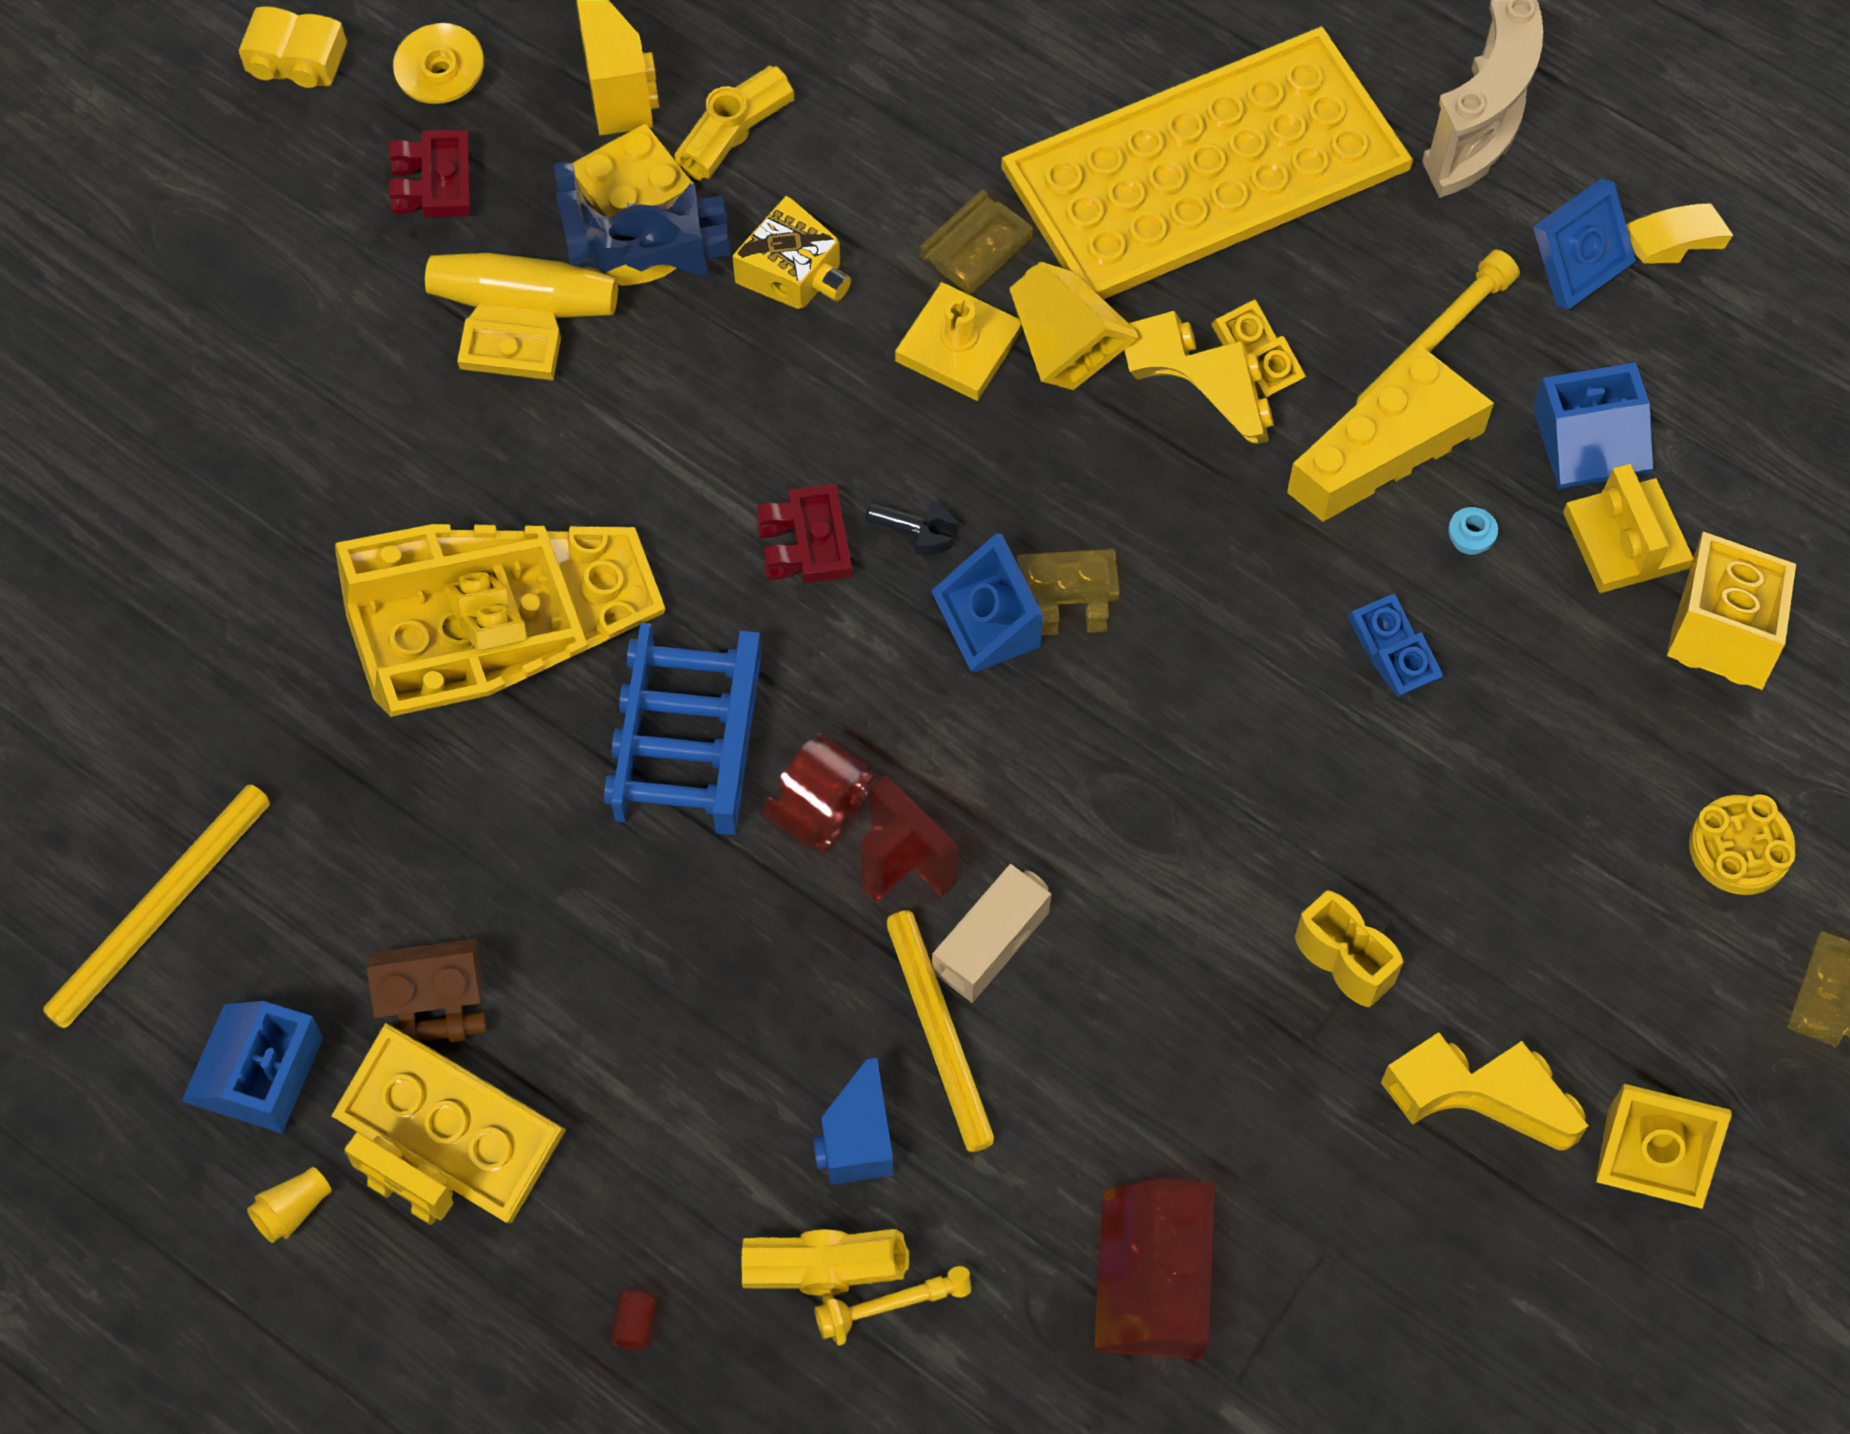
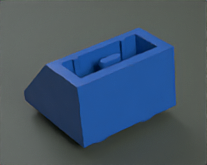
M1636 362L1544 377L1542 379L1532 408L1558 489L1607 481L1612 468L1631 464L1636 476L1651 474L1653 459L1650 403Z
M265 1001L224 1004L182 1100L184 1103L283 1134L323 1040V1036L313 1016Z

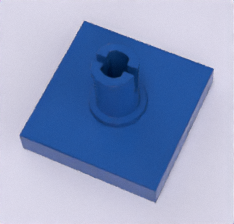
M1601 178L1533 226L1556 306L1569 310L1636 262L1613 181Z

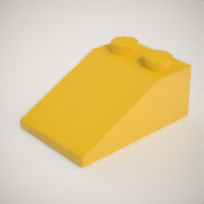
M576 0L599 136L632 131L643 124L653 128L651 109L659 108V101L654 81L656 80L652 52H642L640 35L609 0Z
M1702 532L1672 627L1667 656L1678 660L1685 666L1702 668L1724 676L1733 683L1739 685L1747 684L1762 690L1785 645L1796 564Z

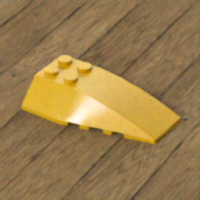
M431 524L335 543L345 613L372 697L390 717L492 695L665 612L664 603L635 527L570 526L569 532L546 531L545 526H525L524 531H496V525H475L474 530H450V524ZM472 572H484L494 576L507 589L509 608L524 621L526 640L478 651L461 628L445 594L444 584L458 582L459 577Z

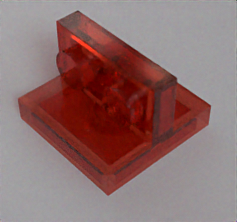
M886 775L883 776L870 788L871 831L864 838L861 844L862 848L860 849L862 889L877 902L911 871H915L942 897L956 885L957 844Z

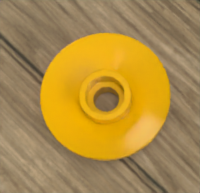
M437 23L424 26L403 40L396 51L393 70L398 85L408 96L423 103L441 104L462 97L476 85L483 71L484 56L479 42L469 31L457 25ZM447 69L445 72L436 74L439 70Z

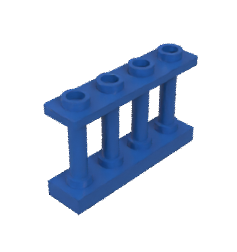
M640 624L638 639H630L627 651V668L633 669L631 684L623 683L620 693L619 710L620 713H626L623 729L615 728L613 735L612 758L618 759L616 774H608L605 783L604 802L605 804L612 805L615 822H626L629 801L705 809L706 814L713 815L716 833L736 835L762 657L760 633L740 631L737 649L729 648L728 653L654 646L651 624ZM651 666L726 673V678L733 679L731 693H722L721 698L647 691ZM646 710L718 717L719 723H726L724 739L715 738L714 743L640 736L643 712ZM636 756L712 763L713 768L719 769L717 784H708L707 789L636 782L632 780Z

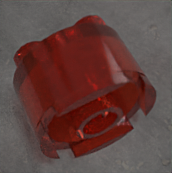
M820 732L816 736V743L810 739L786 768L777 782L782 795L778 802L768 797L762 810V817L811 851L818 849L823 854H827L842 833V829L839 826L844 820L846 812L848 811L855 816L866 803L872 792L868 788L875 775L871 772L870 766Z

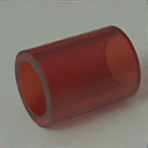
M637 1291L620 1292L611 1343L618 1347L632 1350L648 1349L657 1298Z

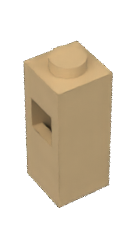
M1010 864L933 952L932 967L935 975L973 1003L1049 914L1051 893L1048 892L1045 882L1033 872L1028 870L1021 872Z

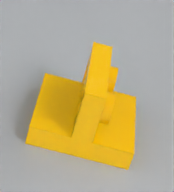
M1631 464L1612 468L1602 493L1570 501L1565 505L1563 510L1564 516L1599 593L1690 569L1694 561L1657 479L1639 483Z

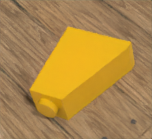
M1040 262L1036 266L1031 267L1020 280L1009 288L1041 382L1074 390L1138 339L1136 330L1073 271Z

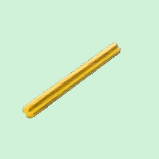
M250 784L236 796L44 1006L43 1011L52 1022L59 1027L66 1028L75 1020L269 807L270 801L264 792Z

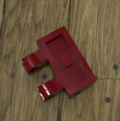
M468 130L421 131L422 142L400 140L389 142V160L391 161L392 175L408 176L422 168V180L402 178L389 180V198L391 199L392 213L407 214L422 206L424 218L470 216Z
M836 484L788 490V503H765L757 506L758 518H756L759 538L777 537L787 530L793 529L796 545H774L764 548L766 580L785 579L797 571H801L803 584L851 578L852 565Z

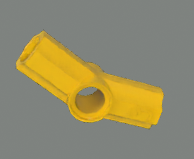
M769 66L735 88L720 87L713 90L707 97L705 113L676 151V163L683 168L687 175L699 181L702 178L710 179L730 149L746 140L750 127L794 100V91L786 75L777 66L774 68Z
M897 1229L850 1235L836 1230H813L803 1233L801 1238H743V1288H800L801 1292L809 1295L822 1296L829 1293L835 1296L848 1292L849 1285L901 1280L904 1278L905 1271L909 1269V1250L906 1247L903 1233Z

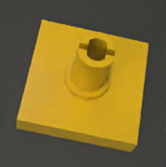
M941 282L896 349L895 361L978 401L1020 337L1023 327L1020 319Z

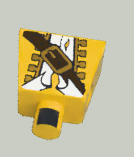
M788 196L783 198L733 255L736 283L796 309L804 308L818 291L837 302L844 297L851 284V277L838 270L840 265V248L837 238Z

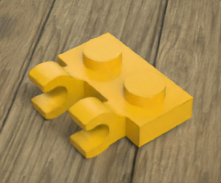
M357 1132L344 1149L352 1166L367 1175L368 1187L386 1198L393 1191L410 1201L412 1205L411 1213L426 1223L432 1225L436 1218L442 1221L453 1205L451 1198L453 1190L445 1186L448 1182L447 1179L424 1163H420L417 1169L408 1162L401 1159L402 1151L388 1140L376 1136L371 1141Z

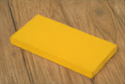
M387 1023L384 1024L331 1115L372 1141L376 1136L388 1140L402 1151L401 1159L418 1168L420 1163L432 1167L447 1179L448 1182L445 1186L506 1223H513L566 1131L565 1128Z

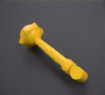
M962 1266L954 1267L948 1272V1277L942 1278L939 1276L925 1280V1284L851 1307L835 1299L832 1294H823L824 1305L815 1307L816 1320L823 1339L832 1337L839 1346L846 1342V1336L852 1327L853 1320L926 1300L936 1301L946 1298L947 1294L950 1293L954 1297H965L971 1292L969 1270Z

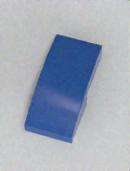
M1395 593L1356 609L1347 616L1372 663L1397 697L1443 677L1422 632L1414 633Z

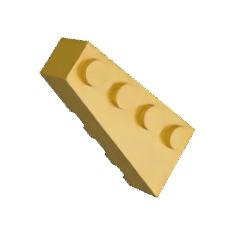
M1420 345L1293 463L1287 493L1324 522L1375 493V489L1393 479L1398 481L1411 474L1412 469L1432 457L1436 460L1451 452L1452 447L1467 438L1471 441L1483 434L1494 403Z

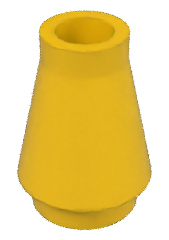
M311 1167L303 1174L256 1195V1202L247 1208V1212L260 1233L268 1241L274 1243L281 1237L288 1239L319 1202L331 1193V1188L324 1176L315 1167Z

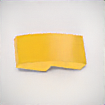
M1695 204L1667 209L1626 224L1634 253L1642 263H1680L1688 249H1724L1733 236L1712 204Z
M1256 299L1215 319L1211 324L1223 346L1241 341L1248 354L1256 352L1263 380L1256 381L1255 385L1257 393L1263 399L1306 377L1284 336L1276 338Z
M472 572L459 577L458 582L444 584L445 594L461 628L478 651L526 640L524 621L509 608L507 589L494 576L484 572Z

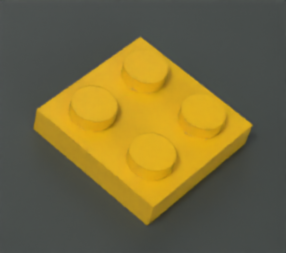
M646 124L635 128L572 163L583 195L600 215L607 217L614 216L622 209L627 208V203L641 205L666 204L681 195L690 183L693 184Z

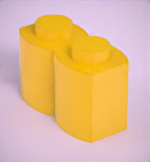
M274 7L255 8L239 48V54L245 71L258 79L289 78L296 84L306 88L315 86L326 87L331 86L347 45V40L342 24L334 19L315 14L296 15L287 10Z
M1327 890L1301 914L1295 933V940L1299 949L1313 964L1332 972L1338 987L1351 1000L1370 1008L1395 984L1403 964L1399 950L1384 934L1365 926L1360 913L1347 899Z

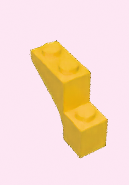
M1175 311L1129 323L1136 330L1138 339L1124 350L1129 371L1137 380L1159 375L1183 378L1194 384L1248 442L1260 444L1269 441L1266 428L1274 426L1267 398L1260 400L1258 398L1255 382L1263 380L1256 352L1248 354L1247 349L1239 341L1189 355V351L1196 350L1194 335L1190 323H1182Z
M1438 1032L1388 1065L1381 1084L1412 1125L1440 1110L1466 1108L1488 1116L1557 1150L1571 1148L1579 1142L1588 1128V1124L1584 1121L1585 1113L1578 1101L1570 1094L1564 1095L1551 1079L1552 1072L1544 1058L1537 1052L1531 1053L1522 1041L1471 1074L1468 1071L1469 1063L1460 1048L1453 1043L1448 1044Z

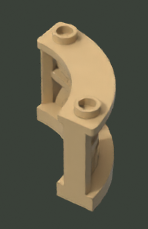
M1492 0L1489 9L1493 19L1483 55L1475 57L1473 61L1472 71L1474 77L1462 86L1442 94L1440 97L1439 105L1441 110L1430 150L1425 151L1422 161L1439 198L1455 193L1485 176L1489 172L1490 166L1502 154L1505 155L1514 142L1526 104L1527 87L1536 71L1542 50L1543 24L1537 0Z

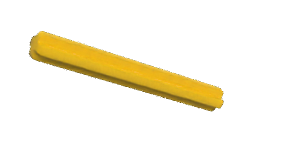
M909 910L894 913L887 918V928L966 1149L969 1152L984 1150L993 1145L994 1135L914 914Z

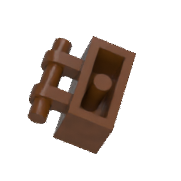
M476 938L373 952L366 968L374 1018L398 1015L399 1024L393 1026L419 1042L449 1038L450 1043L467 1041V1035L487 1033L484 1012L464 1015L463 1010L465 1005L479 1004L483 993ZM444 1008L446 1010L445 1018L417 1021L416 1012Z

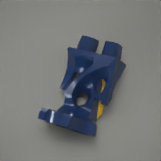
M565 162L554 163L557 202L571 265L617 277L618 284L626 286L662 278L677 268L699 276L708 275L707 260L732 256L723 196L698 199L695 184L690 183L681 195L666 204L641 205L627 203V208L622 209L614 216L607 217L600 215L587 205L576 177L574 165ZM621 236H628V237L635 238L634 240H631V241H618V240H616L618 237H621Z

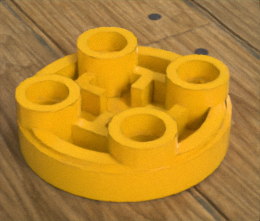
M1731 795L1719 798L1700 812L1691 829L1689 849L1696 868L1712 885L1729 893L1753 895L1771 889L1781 881L1795 859V840L1790 825L1778 811L1774 800L1765 795H1755L1753 797Z

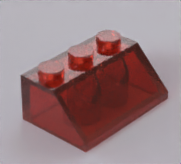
M1160 1178L1103 1190L1094 1351L1203 1360L1209 1343L1214 1182Z

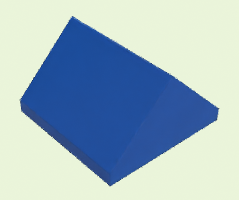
M996 533L931 590L970 671L978 672L1041 647L1043 614L1002 534Z

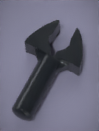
M935 501L930 502L928 512L920 515H914L875 503H871L867 507L865 514L868 522L912 534L917 540L915 543V554L917 555L937 554L952 548V538L935 535L930 532L931 529L942 528L945 531L957 533V521L948 510Z

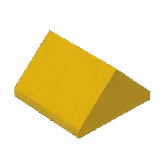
M1623 1084L1608 1108L1596 1182L1703 1209L1732 1115L1731 1110Z

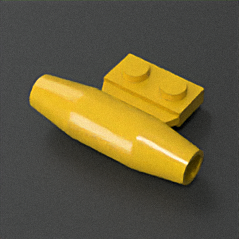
M494 253L430 256L425 272V289L428 294L476 307L470 317L465 320L457 360L460 369L553 380L561 342V335L555 318L613 315L618 297L617 277L562 261Z

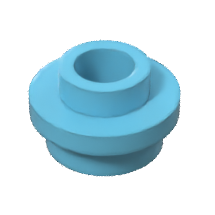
M1467 507L1453 515L1448 533L1454 546L1459 551L1474 555L1488 550L1494 544L1498 535V525L1489 512L1477 507ZM1466 525L1477 526L1482 531H1470Z

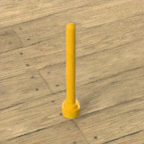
M1493 250L1480 262L1478 266L1479 271L1476 273L1477 280L1359 395L1357 404L1420 345L1428 352H1431L1490 292L1496 293L1506 290L1520 275L1516 262L1505 252Z

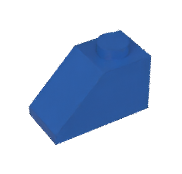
M877 1058L866 1059L821 1117L823 1136L813 1137L817 1169L828 1168L830 1185L893 1176V1155Z

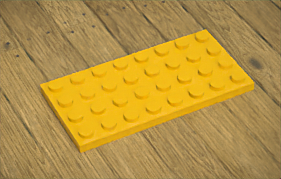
M1319 27L1002 157L1001 168L1062 268L1073 271L1104 300L1407 172L1411 168L1413 159L1323 27Z

